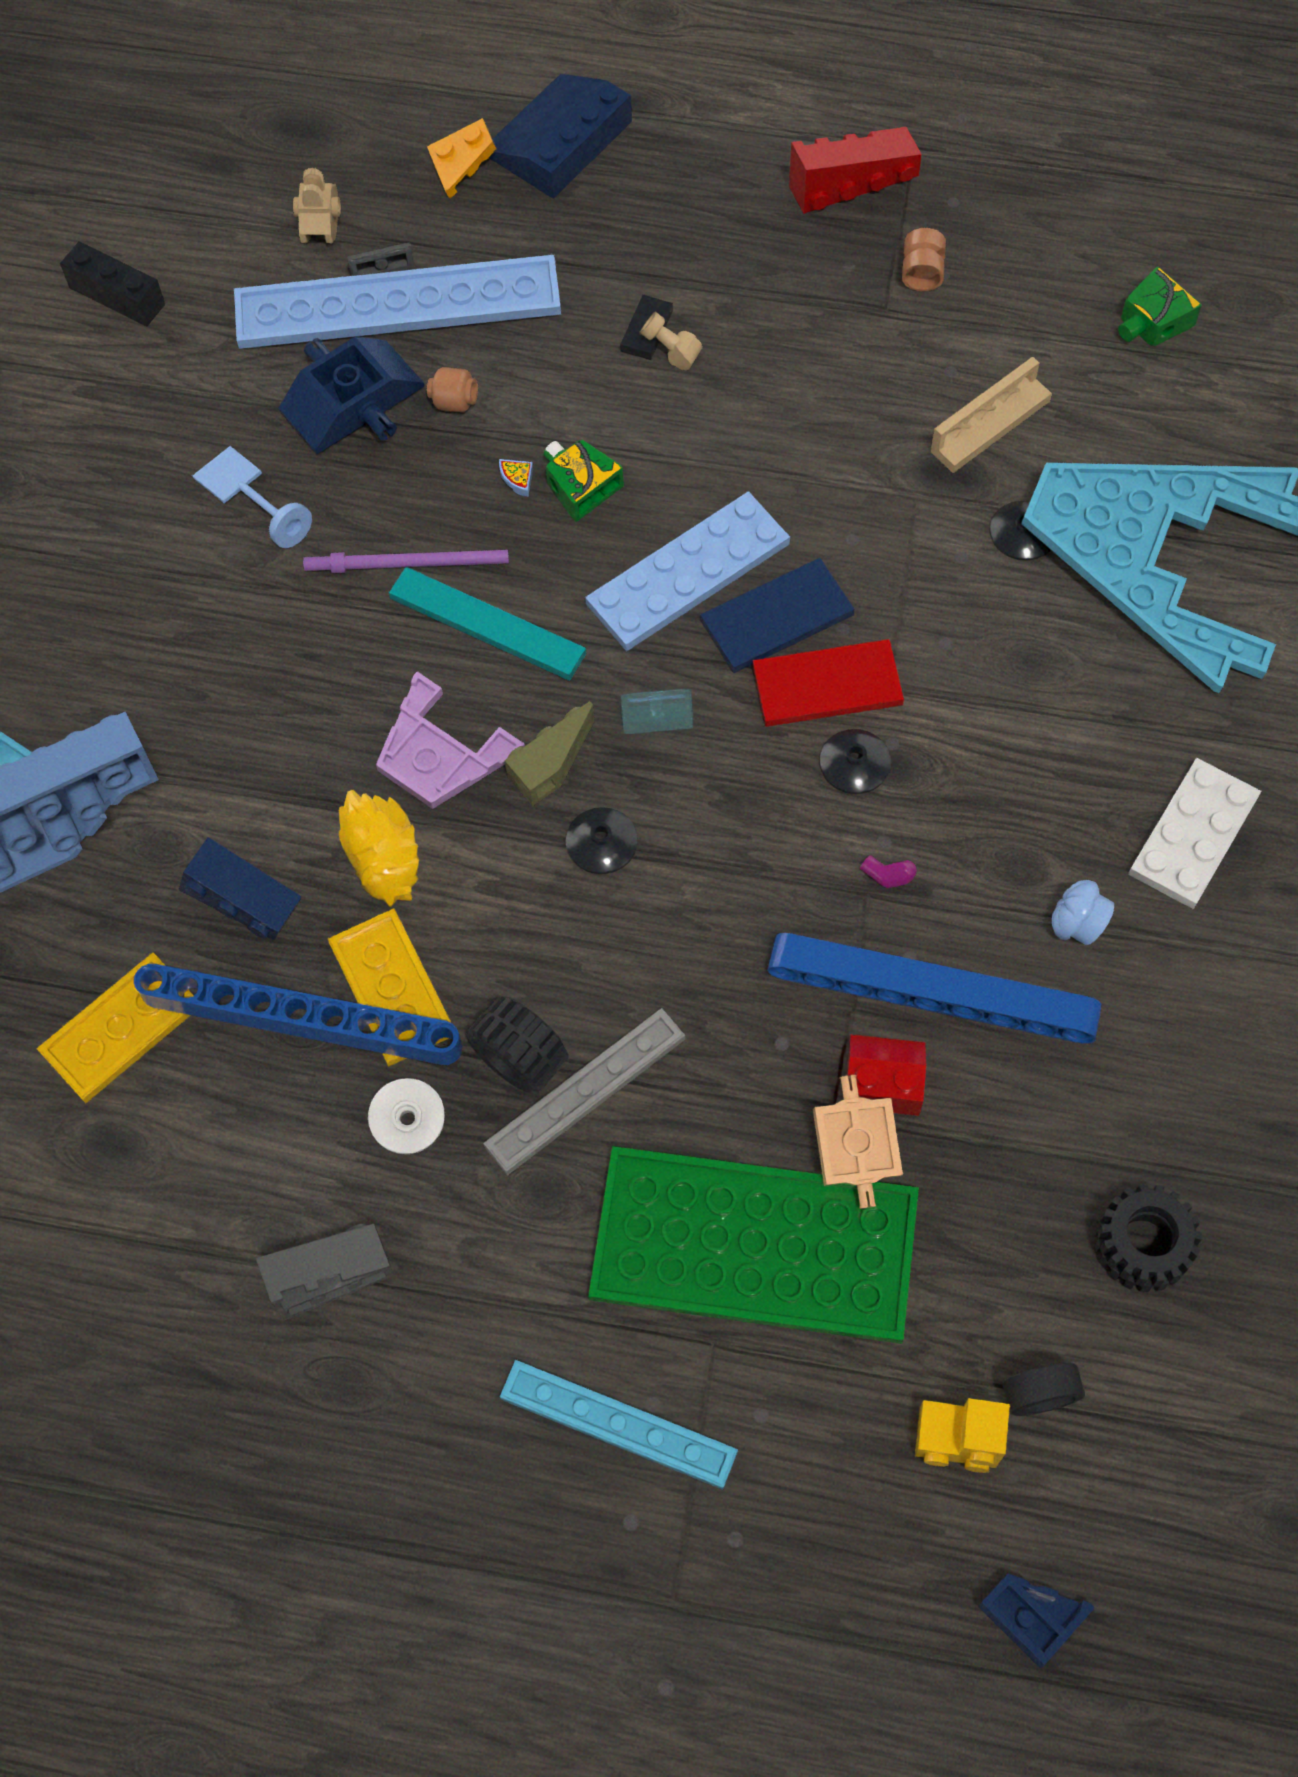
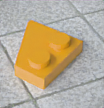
M483 118L427 146L449 198L457 193L455 186L464 176L471 177L478 170L481 162L487 160L496 150Z

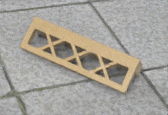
M1031 357L934 428L931 453L954 473L1049 403L1052 393L1036 379L1039 362L1034 357Z

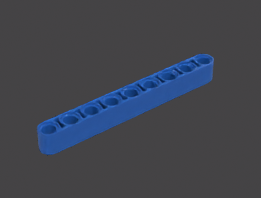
M779 933L775 936L768 965V973L782 980L1076 1043H1093L1096 1041L1102 1005L1098 1000L1088 996L790 933Z
M159 964L144 965L137 970L134 976L135 988L143 1001L148 1006L157 1009L440 1065L452 1064L462 1054V1043L458 1030L452 1023L445 1020ZM162 981L158 989L147 991L150 984ZM198 988L197 993L193 997L183 998L184 993L188 989ZM224 996H234L229 1004H218ZM262 1002L270 1003L269 1008L265 1011L254 1012L258 1004ZM295 1010H307L302 1018L290 1019L291 1014ZM334 1016L343 1017L339 1025L334 1027L326 1026L330 1018ZM376 1023L380 1025L374 1033H362L363 1028L368 1024ZM412 1030L416 1032L415 1037L409 1041L398 1039L404 1031ZM441 1038L453 1040L452 1044L446 1048L435 1047L436 1042Z

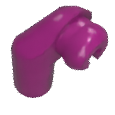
M871 855L865 859L860 867V870L885 888L906 885L913 880L917 873L915 864L909 860L883 865Z

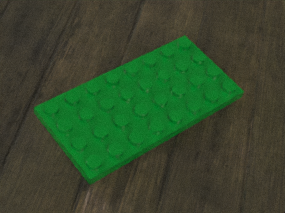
M612 1146L588 1296L589 1300L902 1344L904 1340L919 1187L882 1182L872 1183L876 1207L860 1209L857 1186L845 1183L824 1186L822 1174Z

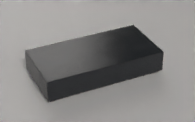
M642 295L620 344L621 352L651 360L659 340L656 337L648 340L640 331L654 312H657L665 319L663 326L666 327L673 312V303Z

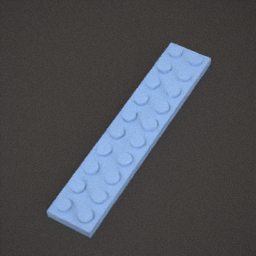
M554 255L234 288L236 337L239 349L313 341L315 338L326 340L561 315Z

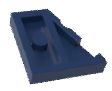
M1009 1573L978 1606L1040 1669L1095 1608L1089 1602L1083 1600L1079 1603L1058 1595L1059 1591L1045 1586H1033L1027 1580Z

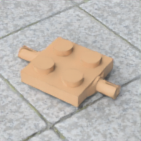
M856 1075L840 1077L844 1100L835 1105L813 1108L824 1186L844 1183L857 1186L860 1209L876 1207L872 1183L882 1178L903 1175L891 1098L876 1100L859 1098Z

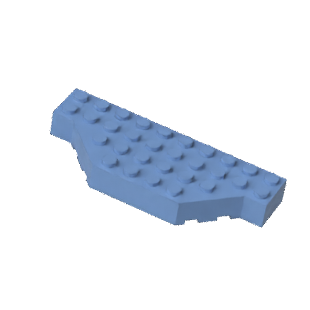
M126 712L108 716L101 720L100 723L83 731H75L55 744L37 748L30 755L22 759L0 765V893L76 858L82 850L80 842L85 836H93L107 819L104 812L110 805H118L125 795L159 780Z

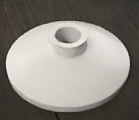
M411 1078L398 1079L382 1087L374 1096L368 1112L369 1127L374 1138L381 1146L398 1154H413L428 1148L440 1135L445 1120L444 1106L438 1093L425 1082ZM406 1113H412L415 1116L414 1122L410 1125L401 1123V1118Z

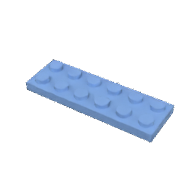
M748 491L586 596V605L627 652L790 544V536Z

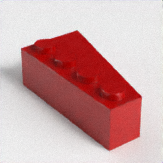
M907 127L871 131L867 137L863 138L857 137L856 134L844 135L843 140L829 142L827 137L818 138L811 145H804L802 141L791 142L789 187L803 214L918 177L922 154Z

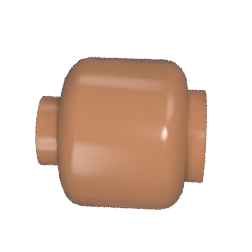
M441 367L436 371L434 377L428 380L427 396L432 398L433 404L438 410L462 413L467 411L470 405L476 403L478 396L477 380L472 378L471 373L466 369Z

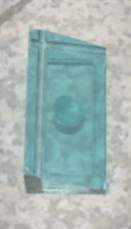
M689 688L621 695L623 731L625 734L693 728L692 692Z

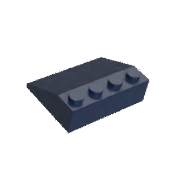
M560 74L492 139L496 150L489 156V159L554 199L632 122L631 95L607 80Z

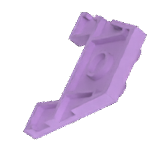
M416 672L411 681L410 691L407 697H404L400 707L401 712L395 726H392L376 767L378 772L434 809L505 765L504 760L508 758V755L515 748L525 746V744L499 727L477 753L473 752L423 718L440 699L443 692L442 688Z

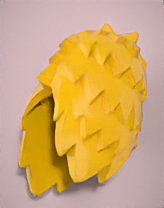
M354 790L348 791L344 806L339 807L341 828L339 830V838L349 861L356 870L355 875L362 882L361 887L372 897L384 900L389 906H392L397 900L411 901V888L418 880L419 866L418 845L415 843L414 826L410 824L408 816L393 798L389 797L386 802L383 798L376 795L371 799L366 793L360 797Z

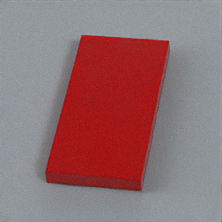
M890 639L753 660L752 667L765 727L902 706L904 703Z

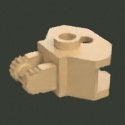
M308 168L304 171V183H300L299 197H294L293 199L294 216L299 218L301 243H308L311 235H325L326 243H333L336 239L338 217L341 214L340 198L338 197L336 184L325 183L322 172L316 168Z

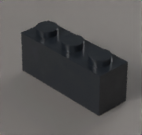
M80 241L60 262L70 289L146 327L165 306L157 279Z

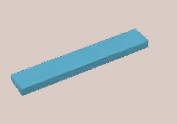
M517 1360L513 1364L500 1395V1399L722 1490L725 1487L738 1452L736 1448Z

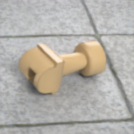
M654 312L644 324L640 333L648 340L656 337L669 349L668 360L671 365L681 370H689L702 349L701 342L695 338L694 334L687 331H681L676 335L663 326L665 319L657 312Z

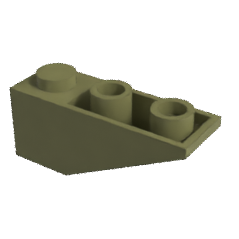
M590 701L582 707L571 709L562 721L553 727L548 726L541 730L536 739L526 746L515 748L508 755V758L504 760L507 777L532 806L561 787L594 723L593 704Z

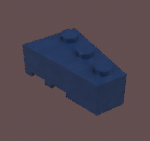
M207 837L184 870L179 886V891L210 906L226 917L246 925L256 936L262 939L268 937L272 940L276 939L302 897L209 837Z

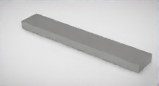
M661 1008L483 1143L484 1147L506 1175H509L685 1040V1034Z

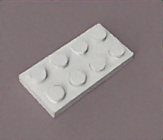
M1196 758L1128 875L1194 909L1261 791Z

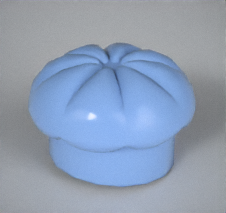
M1090 880L1076 882L1064 892L1063 898L1057 902L1052 914V927L1055 935L1062 940H1068L1071 936L1084 945L1091 944L1102 934L1113 915L1114 902L1099 894L1096 882Z

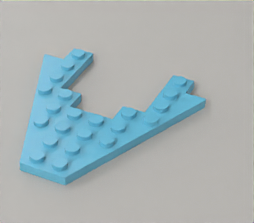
M1086 463L1045 464L1021 524L1214 692L1219 693L1223 688L1230 667L1260 679L1266 674L1276 644L1177 607L1187 578L1154 565L1171 520L1174 519L1204 531L1214 504L1298 536V496L1292 495L1298 478V468Z

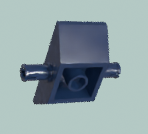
M354 337L331 352L321 339H313L317 348L309 341L304 348V353L313 363L300 370L278 407L280 413L316 454L366 423L380 440L388 439L384 434V430L392 437L397 426L384 412L424 387V382L386 340Z

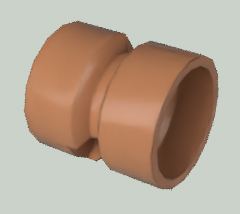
M919 228L908 233L904 239L903 254L905 258L902 267V281L905 286L912 290H934L941 286L944 281L946 239L939 231L931 228Z

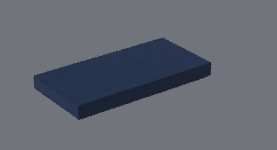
M818 558L700 614V621L732 672L736 673L752 665L753 660L765 659L854 616L855 609L822 559Z

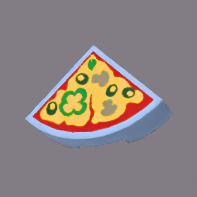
M499 459L500 474L505 483L515 493L529 497L533 462Z

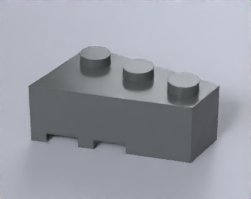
M358 1224L350 1227L343 1233L256 1258L270 1301L284 1320L394 1276L381 1238L374 1224Z

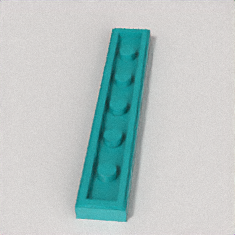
M405 567L389 592L391 600L569 681L586 656L585 647L408 567Z

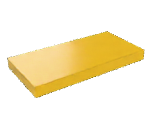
M394 908L328 938L331 949L358 1004L445 1020L451 1023ZM376 1023L368 1024L372 1033L377 1031L380 1026ZM412 1030L404 1031L398 1039L409 1041L415 1037L416 1032ZM441 1038L436 1042V1044L449 1038ZM382 1053L388 1067L406 1059Z
M153 952L36 1048L85 1104L191 1016L150 1007L143 1001L136 990L134 976L138 969L147 964L166 966ZM162 981L153 982L149 985L147 991L158 989ZM187 990L183 998H190L194 995Z

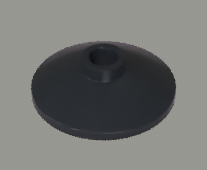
M1030 501L1008 503L1002 506L991 520L990 536L992 542L1000 552L1013 559L1034 560L1043 557L1051 551L1048 546L1021 524Z
M848 729L838 732L827 740L821 750L820 769L824 778L831 786L845 793L863 794L878 788L885 781L890 771L891 757L887 746L878 736L865 730ZM858 753L861 754L862 757L859 759H854L850 756V754Z
M605 807L589 809L578 815L570 824L566 834V847L572 861L581 869L594 874H608L622 869L633 858L638 844L637 832L632 821L620 811ZM598 832H606L608 834L603 839L595 837V834Z

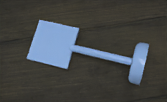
M231 446L192 475L198 483L223 503H226L234 495L242 491L271 514L273 518L269 526L270 538L279 547L289 548L300 543L311 527L312 515L304 505L290 503L278 510L248 486L262 472Z

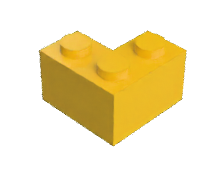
M968 1398L965 1405L960 1406L923 1400L919 1410L915 1456L924 1457V1463L928 1465L945 1467L951 1461L964 1463L965 1469L969 1471L989 1472V1467L996 1468L1006 1454L1010 1404Z

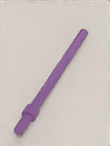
M508 550L346 556L345 552L331 553L330 556L304 557L303 564L304 571L331 570L332 573H346V569L509 564Z

